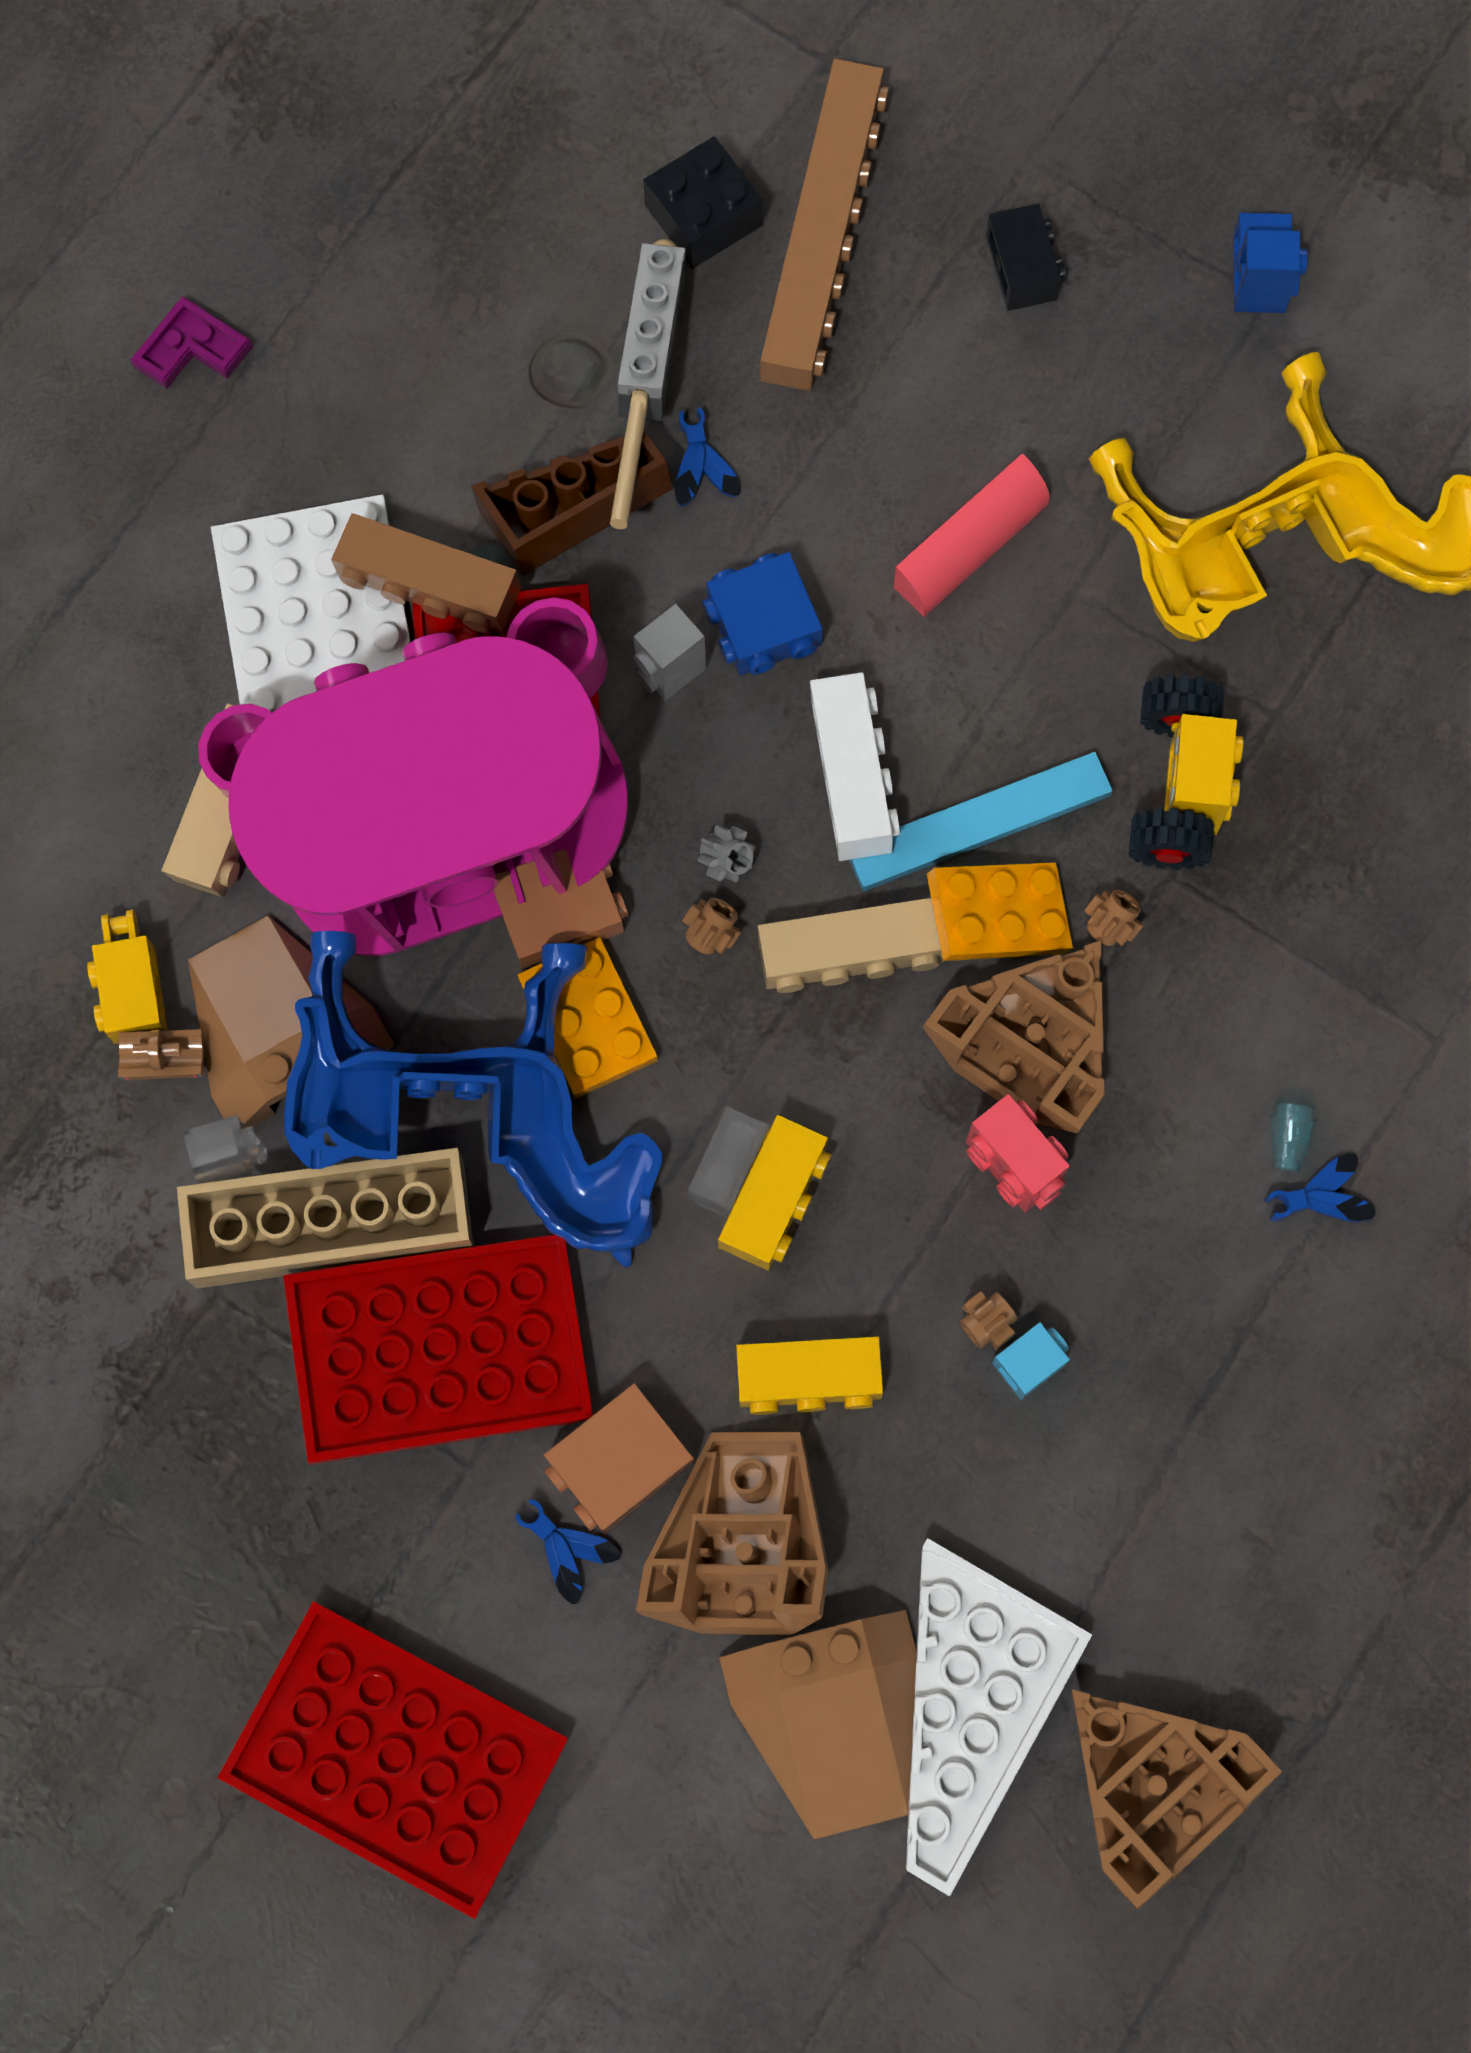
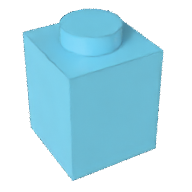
M1039 1322L994 1358L992 1364L1020 1400H1022L1066 1366L1070 1359L1065 1352L1069 1350V1347L1054 1328L1051 1327L1046 1330Z

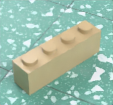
M227 704L225 709L229 708L232 705ZM203 769L200 771L161 871L173 881L223 898L227 887L231 888L238 877L240 864L237 861L240 852L232 834L229 819V798L206 777Z
M931 898L758 925V943L766 990L777 988L779 993L795 992L803 989L805 983L822 981V984L825 986L839 985L849 981V976L867 974V977L871 979L883 978L894 974V969L912 967L913 971H927L937 968L939 962H943Z

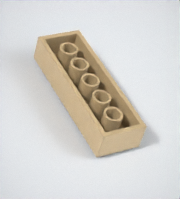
M458 1148L397 1156V1159H373L337 1164L322 1169L309 1168L177 1187L185 1278L196 1289L474 1247L464 1159Z

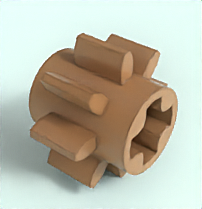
M1105 890L1101 896L1096 894L1084 910L1091 916L1087 922L1089 933L1097 941L1101 940V943L1106 946H1114L1116 943L1123 946L1127 940L1131 942L1144 926L1136 919L1141 912L1139 903L1122 890H1114L1111 894Z
M710 898L708 902L701 899L697 905L692 904L682 919V922L690 926L685 935L686 940L694 949L708 955L713 954L716 950L719 953H723L726 948L731 949L742 932L733 926L738 919L737 912L731 905L721 899Z
M979 1291L961 1307L967 1315L959 1321V1324L969 1339L979 1349H982L990 1342L997 1351L1014 1337L1015 1332L1010 1326L1018 1318L1011 1306L999 1293L995 1292L989 1298H986L982 1291Z

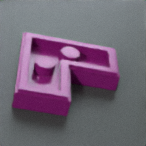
M182 296L130 361L135 369L168 389L193 357L228 379L253 348L250 339Z

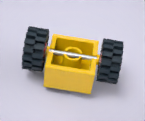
M1166 675L1165 680L1161 677L1153 678V682L1147 681L1145 686H1143L1141 725H1144V728L1148 731L1154 730L1155 734L1168 733V737H1173L1169 747L1164 810L1162 808L1154 809V812L1144 810L1141 811V814H1134L1131 820L1128 855L1133 857V860L1136 862L1143 861V865L1146 866L1155 864L1157 865L1156 868L1164 869L1165 866L1172 867V870H1180V867L1195 869V865L1202 867L1205 866V863H1210L1213 835H1217L1223 821L1230 820L1232 806L1236 807L1238 803L1240 780L1233 779L1236 763L1240 764L1243 736H1236L1237 720L1223 718L1224 688L1216 686L1217 683L1212 680L1204 682L1205 678L1202 677L1189 679L1190 675H1181V678H1175L1174 675Z

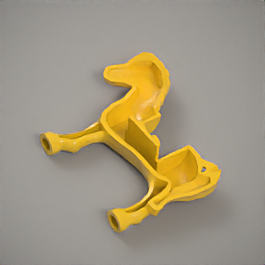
M1311 352L1299 357L1281 373L1286 387L1291 391V397L1285 408V416L1288 422L1296 428L1306 450L1305 460L1300 465L1278 477L1260 492L1235 505L1210 515L1193 519L1178 518L1165 513L1143 493L1132 474L1134 452L1126 438H1119L1106 443L1094 451L1089 458L1093 471L1103 479L1108 499L1117 506L1113 510L1111 519L1126 528L1134 537L1140 557L1142 577L1149 591L1155 614L1164 627L1180 639L1195 642L1207 638L1219 627L1223 619L1230 612L1251 606L1265 598L1267 594L1242 549H1248L1257 545L1266 537L1265 534L1280 528L1281 532L1293 529L1302 523L1304 519L1323 551L1335 562L1344 563L1356 558L1358 561L1370 563L1377 571L1399 583L1407 584L1414 590L1430 594L1440 593L1455 596L1462 591L1471 590V476L1453 475L1443 484L1437 510L1428 522L1421 520L1409 509L1398 503L1384 480L1363 459L1345 452L1329 429L1323 415L1319 397L1321 384L1327 375L1319 352Z

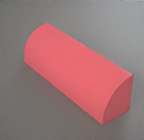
M1022 453L896 566L893 588L923 617L1049 505L1050 496L1048 488L1031 461Z

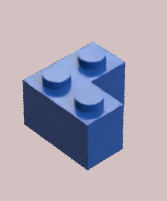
M1239 213L1233 233L1234 312L1285 313L1290 298L1297 297L1300 275H1305L1307 268V249L1300 248V231H1292V214Z

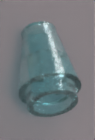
M1276 1103L1275 1113L1270 1114L1274 1169L1301 1172L1302 1163L1304 1162L1317 1119L1313 1118V1107L1292 1103Z

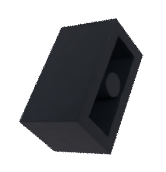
M1039 203L989 214L986 238L1007 311L1056 301L1060 283L1065 282V268L1061 256H1054L1051 246L1054 244L1053 226L1049 218H1043Z

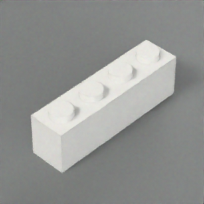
M863 672L810 680L811 703L838 860L844 861L892 853V837L900 836L896 809L888 810L886 796L893 794L889 768L880 769L878 755L885 754L882 728L873 729L871 715L878 714L875 689H866Z

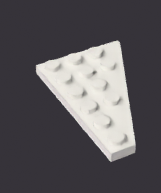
M929 1538L925 1541L921 1554L906 1870L950 1896L1092 1634Z

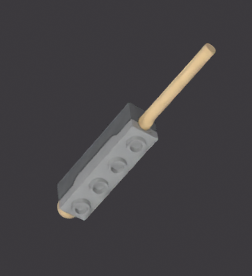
M661 239L653 244L642 243L618 379L619 416L628 417L610 519V525L615 529H625L628 526L645 420L662 421L685 285V248L678 247L673 241L668 239Z

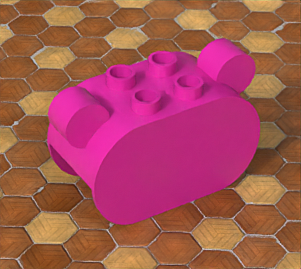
M554 597L533 602L520 610L509 626L507 637H475L457 643L456 637L453 634L435 633L420 637L407 644L402 650L404 661L371 673H369L367 666L359 663L344 664L330 668L315 678L314 686L316 692L293 699L273 713L267 708L253 704L232 705L217 713L204 727L199 740V763L206 777L229 798L228 807L232 834L244 862L256 879L270 893L292 906L300 919L313 932L342 931L353 933L357 936L355 955L375 957L397 953L503 917L493 891L498 884L497 873L509 871L518 903L521 904L526 901L515 869L519 865L535 861L542 886L552 885L558 894L567 892L555 852L566 849L578 887L590 881L601 870L604 871L615 856L625 832L628 816V788L619 755L590 701V698L602 685L608 668L606 647L586 610L574 602Z

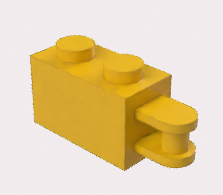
M126 910V915L111 918L110 914L101 915L104 943L92 946L94 961L87 962L91 986L93 989L98 988L100 1004L94 1005V1017L98 1031H104L114 1044L119 1043L118 1032L168 1031L156 950L146 935L140 936L135 910ZM129 933V939L116 941V935Z

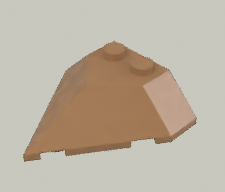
M1101 940L1085 945L1082 950L1064 956L1058 954L994 975L991 980L970 987L963 985L951 989L925 1022L923 1029L951 1068L991 1097L1000 1101L1009 1094L1016 1103L1022 1100L1032 1109L1038 1119L1037 1125L1078 1133L1105 1095L1104 1078H1102V1053L1104 1050L1102 982H1100Z
M1072 1689L1102 1871L1138 1910L1175 1879L1234 1823L1279 1777L1282 1771L1245 1733L1197 1723L1198 1721L1120 1701L1118 1703L1094 1697L1091 1694Z

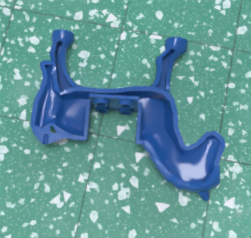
M315 931L310 933V948L313 959L308 981L311 986L312 997L298 999L295 1003V1012L300 1021L302 1039L296 1061L287 1082L284 1110V1134L292 1151L305 1166L311 1169H322L353 1156L380 1160L397 1159L399 1089H407V1097L435 1098V1093L439 1091H454V1099L481 1100L482 1095L489 1093L488 1153L490 1162L504 1165L508 1174L514 1177L518 1190L526 1198L536 1215L543 1221L545 1227L550 1232L563 1238L576 1249L588 1248L596 1252L611 1253L624 1268L631 1266V1249L645 1243L652 1235L653 1207L650 1195L662 1165V1152L649 1136L638 1133L625 1137L606 1158L588 1165L573 1133L572 1102L565 1075L554 1055V1028L559 997L564 985L585 969L588 948L584 945L571 943L542 945V968L536 975L525 982L526 1020L523 1032L514 1043L504 1047L479 1048L450 1054H412L387 1051L372 1044L359 1034L348 1017L343 1001V969L356 952L357 936L353 933L342 931ZM326 1131L331 1140L337 1144L336 1146H328L324 1143L323 1136Z

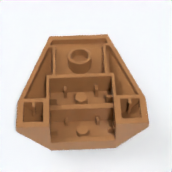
M268 915L188 959L199 1027L204 1032V1056L211 1096L234 1137L275 1115L270 1105L286 1097L287 1082L296 1061L302 1039L300 1021L295 1012V1003L298 999L312 997L311 986L308 981L313 959L312 953ZM343 981V1001L354 1028L363 1038L387 1051L395 1047L393 1040L373 1006Z
M711 1432L644 1564L636 1606L638 1614L701 1634L793 1635L822 1618L829 1569L804 1439L800 1432Z
M906 1610L836 1625L719 1657L731 1707L813 1839L908 1815L917 1651Z

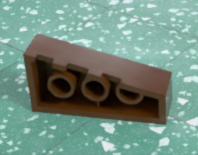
M643 431L630 514L672 490L667 461L645 431ZM625 436L589 447V453L574 458H567L564 455L550 460L551 465L527 473H525L524 468L508 473V479L487 485L486 481L471 485L479 513L522 576L610 526Z

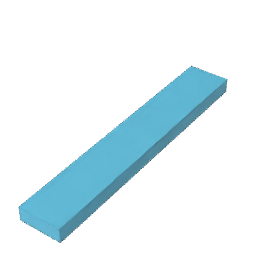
M1093 752L900 826V836L892 837V853L851 859L849 861L864 892L1108 798L1112 795L1113 790L1096 753Z

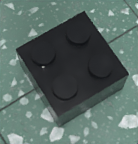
M715 136L643 179L645 207L669 239L678 247L685 248V260L692 269L763 226L762 197Z

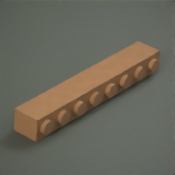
M839 59L833 60L761 356V382L811 391L814 376L822 377L827 351L821 350L824 337H832L836 312L830 311L833 299H841L845 281V274L839 273L841 262H849L851 258L854 236L848 235L851 223L858 225L863 198L857 197L859 186L867 187L872 161L866 160L868 149L876 150L881 124L875 123L877 112L885 113L888 101L889 87L882 86L884 68Z

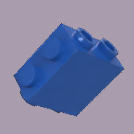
M790 552L781 555L775 553L766 554L758 558L751 566L738 571L736 569L723 570L713 576L712 580L706 582L707 599L702 600L704 613L710 626L718 625L723 638L718 639L721 654L726 664L734 663L739 676L747 673L752 675L765 673L772 669L776 662L790 657L795 660L805 658L813 654L817 647L822 646L821 624Z

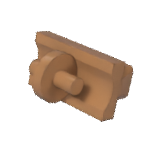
M202 1029L118 1032V1078L121 1081L204 1077V1032Z

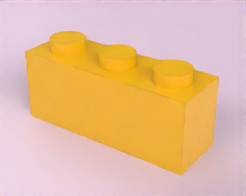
M776 1116L718 1238L719 1249L767 1271L770 1270L774 1260L780 1263L783 1262L793 1241V1237L787 1235L794 1218L800 1221L803 1220L813 1196L806 1193L812 1178L814 1176L821 1180L831 1160L832 1154L826 1152L828 1137L782 1116Z
M879 1337L736 1345L740 1408L749 1407L750 1414L752 1415L778 1413V1405L796 1404L798 1412H817L826 1410L825 1403L844 1402L845 1409H866L873 1407V1400H881L882 1398Z

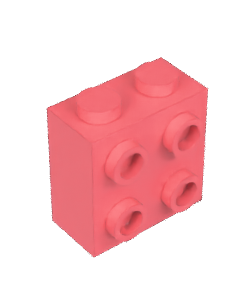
M1007 1094L972 1122L966 1144L969 1146L966 1153L980 1171L984 1172L988 1169L999 1182L996 1185L997 1191L1011 1207L1014 1208L1016 1205H1019L1024 1213H1026L1036 1205L1041 1211L1062 1193L1060 1190L1066 1185L1063 1179L1070 1167L1065 1160L1069 1156L1056 1138L1053 1136L1046 1138L1036 1127L1035 1124L1038 1122V1119L1032 1109L1022 1100L1016 1103Z

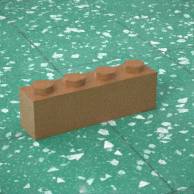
M351 513L331 558L340 577L339 579L344 584L358 590H364L365 586L381 591L380 593L383 597L398 604H405L407 600L421 605L425 612L437 618L445 619L449 615L461 619L464 625L481 633H487L489 629L502 634L522 588L517 570L354 513Z

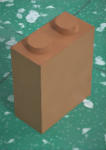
M566 849L555 852L567 892L558 894L552 885L542 886L535 861L519 865L515 869L526 901L521 904L518 903L509 871L506 870L496 874L498 884L493 891L522 969L542 962V945L552 943L583 945L598 937L604 940L624 932L622 919L629 917L620 891L612 894L606 879L613 876L610 864L604 871L601 870L590 881L578 887Z
M635 1383L544 1454L550 1463V1466L544 1470L545 1474L560 1493L569 1488L580 1503L573 1510L586 1527L591 1531L598 1526L604 1534L608 1533L694 1464V1458Z

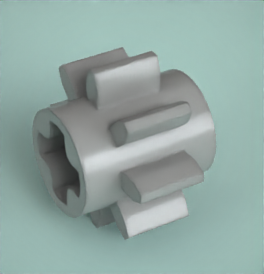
M716 825L715 832L701 839V856L697 860L709 866L706 874L708 877L718 881L726 878L736 883L738 882L739 875L752 869L753 851L756 849V846L744 841L747 835L746 831L734 826L727 829Z

